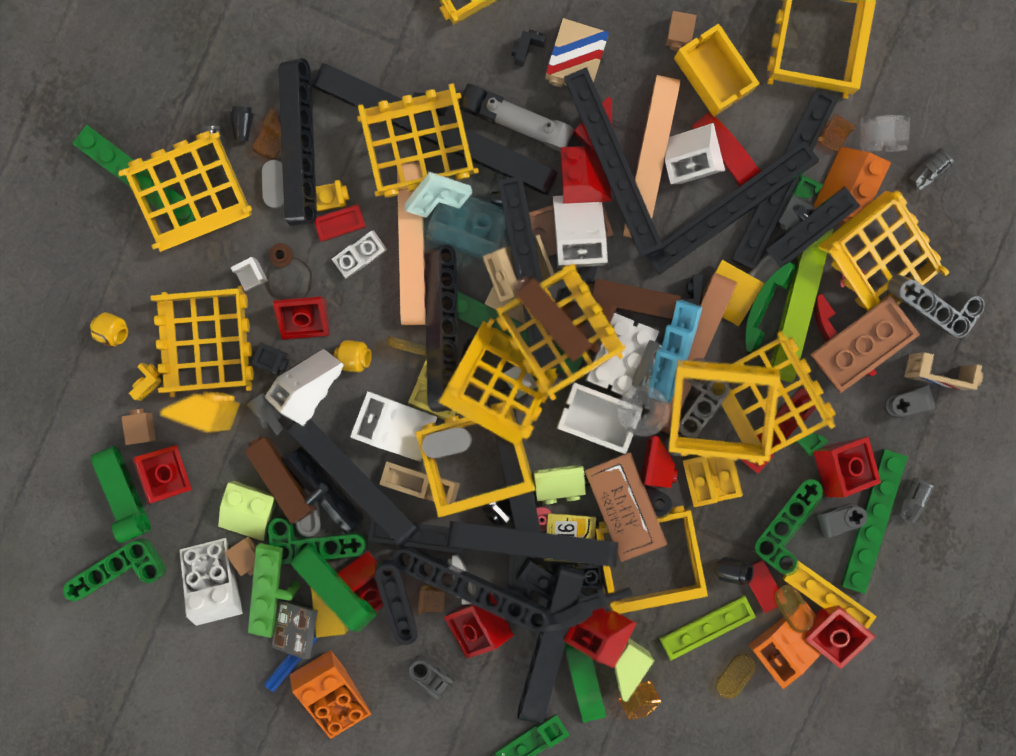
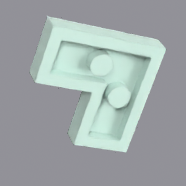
M429 172L404 204L406 212L427 218L439 202L460 209L472 194L471 186Z

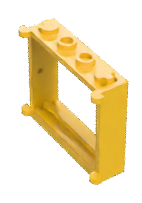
M782 0V9L778 10L775 22L779 24L778 33H774L771 47L775 48L774 54L769 57L767 71H770L767 84L773 85V81L777 80L842 92V98L848 99L849 94H855L861 85L876 0H840L857 4L843 81L780 69L792 0Z

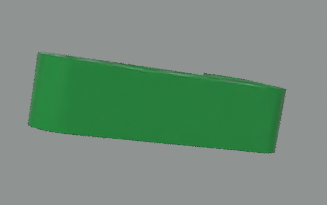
M113 445L92 454V465L116 519V522L111 525L116 540L119 543H123L150 532V521L119 449Z
M809 479L801 484L755 544L756 553L785 576L794 575L799 569L797 558L785 546L824 496L821 484L816 480ZM816 487L817 495L811 494L808 497L807 489H814ZM802 497L805 500L808 497L807 502L810 505L807 506L806 503L799 498ZM796 505L804 508L803 514L798 517L791 515V509ZM781 524L788 525L789 527L788 533L783 536L776 534V528ZM765 543H771L774 546L773 552L769 555H764L761 552V548ZM784 558H791L794 563L791 569H781V561Z
M286 516L274 519L268 527L270 545L276 547L285 546L289 550V556L287 558L282 557L281 564L290 563L302 550L304 543L310 544L325 560L358 556L367 547V539L360 532L295 539L294 524H291ZM277 522H283L286 525L287 530L285 534L278 533L276 530ZM354 538H356V542H361L357 550H355L354 546H347L344 548L345 552H343L344 544L351 543ZM327 541H334L337 544L336 552L331 553L326 549Z
M140 538L128 543L68 581L64 585L63 594L67 600L76 602L94 593L132 568L141 581L152 583L164 576L166 567L152 543L147 539ZM137 544L143 548L142 556H138L135 553V546ZM116 557L122 560V569L115 566L114 561ZM148 565L155 567V577L148 574ZM96 570L102 574L101 582L97 581L94 577ZM85 583L87 586L80 589L77 593L75 591V588H77L78 585Z
M307 544L290 561L295 570L351 631L360 632L377 615L371 605L364 599L358 598L311 545Z

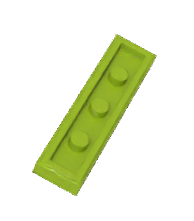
M742 595L659 637L671 661L756 618L746 596Z

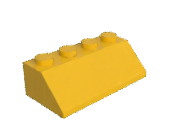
M204 392V395H193L163 409L161 415L206 432L231 430L240 403L234 401L235 396L224 392Z

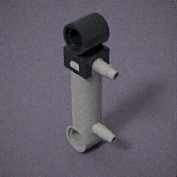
M473 84L466 85L459 101V109L464 112L479 116L480 119L492 124L498 123L541 141L546 146L560 152L561 147H568L574 133V128L564 122L545 118L504 100V97L490 91L487 92Z

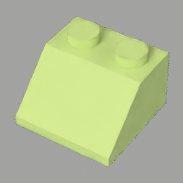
M581 465L533 471L537 501H542L543 505L557 503V498L566 497V501H576L581 499L580 495H586L584 470Z
M237 481L228 482L220 505L218 527L265 541L277 501L270 492Z
M630 638L614 668L618 689L622 699L626 702L654 662L650 652Z

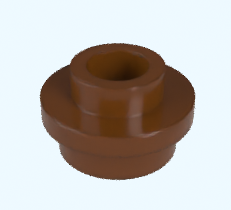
M275 244L269 251V260L277 267H286L293 259L292 249L286 244ZM283 251L285 254L284 258L278 259L277 253Z

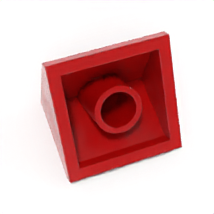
M320 296L273 301L282 340L329 336L326 298Z
M177 445L133 458L148 504L192 490Z
M837 605L818 610L804 638L831 662L842 669L875 638V635L842 607Z

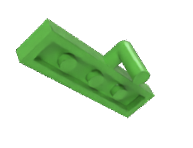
M261 543L256 547L248 633L271 638L275 627L277 600H292L301 586L298 581H293L287 590L279 589L283 551L281 547Z

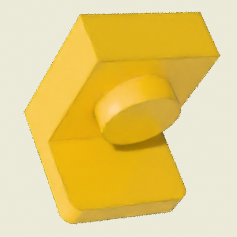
M336 180L332 184L316 187L318 212L347 207L346 200L349 199L347 185L343 186L340 180Z
M140 363L137 367L146 377L139 378L132 385L134 389L129 394L134 400L143 401L163 380L159 377L160 373L154 365Z

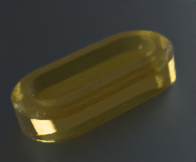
M388 336L387 346L426 356V346Z
M785 585L778 589L775 593V602L791 629L799 633L810 629L813 625V616L797 589L790 585Z
M738 654L733 657L716 681V689L722 697L732 699L739 695L755 672L756 666L753 659L746 654Z

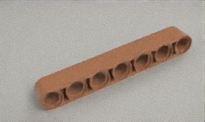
M715 272L712 274L698 305L702 307V311L687 361H693L697 358L704 359L734 292L736 281ZM687 378L683 380L681 409L692 386ZM674 395L669 404L656 400L647 421L648 426L670 434Z

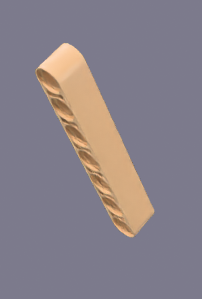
M656 75L634 178L651 219L680 87L679 79ZM625 223L623 236L632 238Z
M419 160L402 164L405 181L423 177ZM397 169V183H400V178ZM405 189L399 191L401 325H426L424 217L406 212L404 204L413 192Z

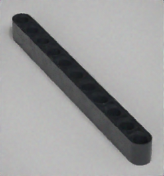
M325 63L321 64L312 83V86L317 90L355 108L362 104L365 109L376 107L378 102L388 101V104L402 101L401 98ZM426 111L413 114L417 131L435 127L431 112ZM437 115L440 126L453 123ZM409 116L391 120L392 125L413 133ZM459 128L441 132L445 148L462 145ZM464 128L472 162L507 178L522 176L524 186L544 195L549 194L557 177V171ZM436 133L420 136V138L439 146ZM464 150L453 152L463 158H466Z

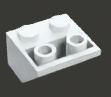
M713 123L669 137L665 163L670 184H682L725 171Z

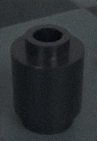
M723 557L721 561H718L715 569L720 581L739 585L749 584L754 575V568L747 561Z

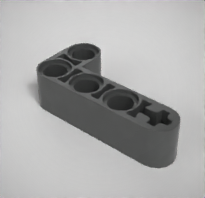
M903 275L893 276L888 283V291L891 295L941 331L958 338L964 337L969 333L985 308L984 300L981 297L965 291L958 292L950 303L947 304L919 282Z
M697 358L693 360L698 362H708L707 360L702 358ZM687 378L688 382L700 391L680 417L678 437H680L681 433L684 438H696L727 397L731 382ZM721 382L725 385V388L722 390L715 389L713 383ZM707 401L711 404V407L702 408L699 402ZM693 420L697 423V426L690 427L685 421ZM668 434V437H667V440H666V450H667L668 452H669L670 434ZM669 452L671 455L674 456L681 455V453Z

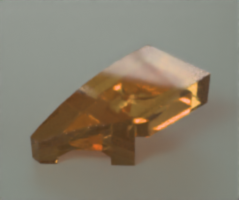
M271 107L262 124L263 129L253 146V152L270 160H276L282 148L281 125L275 109Z

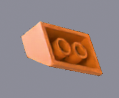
M840 147L823 182V187L815 199L814 209L845 186L859 203L860 207L837 224L842 227L874 200L891 162L870 152Z

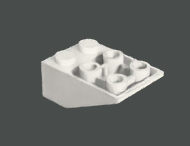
M553 196L557 268H563L566 265L570 266L573 263L575 267L605 266L608 260L602 202L563 204V196Z
M323 349L278 376L265 395V398L280 413L304 426L306 421L313 416L314 409L320 400L324 399L327 395L328 388L332 382L341 374L344 364Z
M368 391L350 437L421 462L422 454L416 432L421 431L424 425L436 423L437 417Z
M226 538L179 550L186 617L196 626L243 614L234 566L225 554L229 550Z

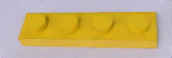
M798 561L799 569L794 575H784L782 578L824 609L839 605L867 629L877 617L800 561Z

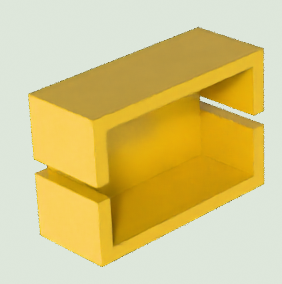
M719 23L703 33L699 39L696 38L680 48L674 57V60L713 117L732 106L734 102H738L753 92L760 84Z

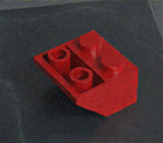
M603 607L592 611V616L582 623L571 627L564 641L593 659L615 668L637 623L614 610L606 612Z

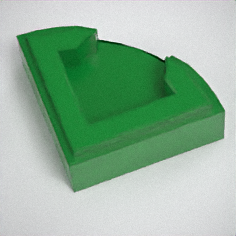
M801 175L792 193L807 199L819 192L823 184Z
M811 433L796 442L811 457L814 454L813 451L820 449L828 440L819 434Z

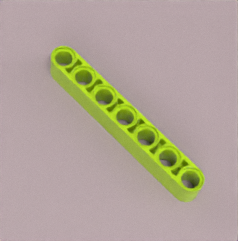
M833 228L797 256L795 264L797 269L791 279L778 332L782 331L784 335H787L788 339L793 337L797 343L799 350L796 353L800 359L827 252L820 250L818 245L832 235ZM781 344L773 350L770 362L772 367L789 359ZM792 364L779 370L780 380L793 383L797 372Z

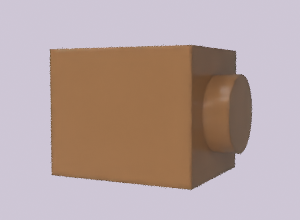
M673 11L669 21L665 46H670L671 50L678 51L691 42L697 15Z
M144 409L130 410L127 416H121L126 445L156 441L152 412L144 413Z
M248 536L225 552L240 576L248 573L249 576L254 574L256 545Z

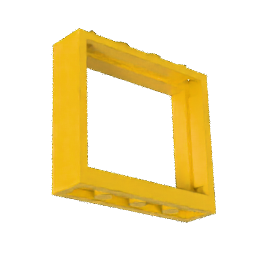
M678 360L669 452L681 453V456L697 454L702 458L718 456L730 461L738 459H748L753 463H756V460L769 461L780 381L779 369ZM684 378L769 385L761 445L678 437Z
M505 402L491 405V410L500 414ZM510 406L506 413V418L517 424L513 407ZM453 416L444 419V424L436 426L435 422L422 426L421 431L416 432L438 517L448 516L536 490L521 440L518 445L514 444L524 483L448 504L436 459L428 457L424 453L422 448L423 440L432 433L453 428H464L477 423L466 417L459 419V416Z
M683 505L672 507L667 517L658 519L660 523L682 518L695 585L614 601L609 604L614 611L621 614L708 596L691 510L688 508L684 509ZM605 520L600 521L599 526L595 528L597 540H604L603 534L609 533ZM602 566L607 594L613 593L615 590L610 566Z

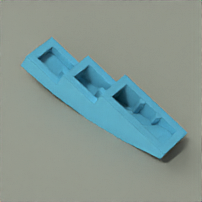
M683 300L676 301L672 324L667 325L662 349L656 352L647 396L667 404L671 402L675 391L677 361L687 360L702 311L701 306Z

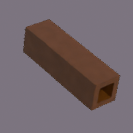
M532 275L528 278L524 276L515 283L516 289L513 290V293L573 362L593 346Z
M595 279L594 284L589 283L588 286L589 292L598 304L612 305L617 307V310L670 321L673 319L676 301L681 299V296L601 279Z
M258 437L249 443L250 447L244 452L290 523H298L317 509L314 504H306L305 499L308 495L295 475L284 464V458L271 438Z

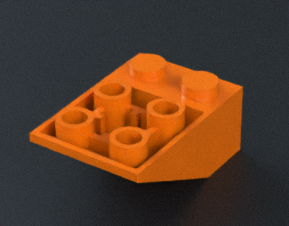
M805 601L748 644L782 689L800 677L822 654L804 638L816 616Z
M332 650L290 674L292 692L330 739L371 715V711L346 669Z

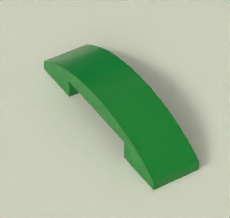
M790 262L769 278L753 303L746 327V350L750 353L758 350L765 336V333L757 328L777 287L787 290L797 269Z
M566 643L565 652L583 723L605 718L606 713L592 657Z
M557 714L545 719L542 724H536L518 735L490 756H536L546 748H552L570 735Z

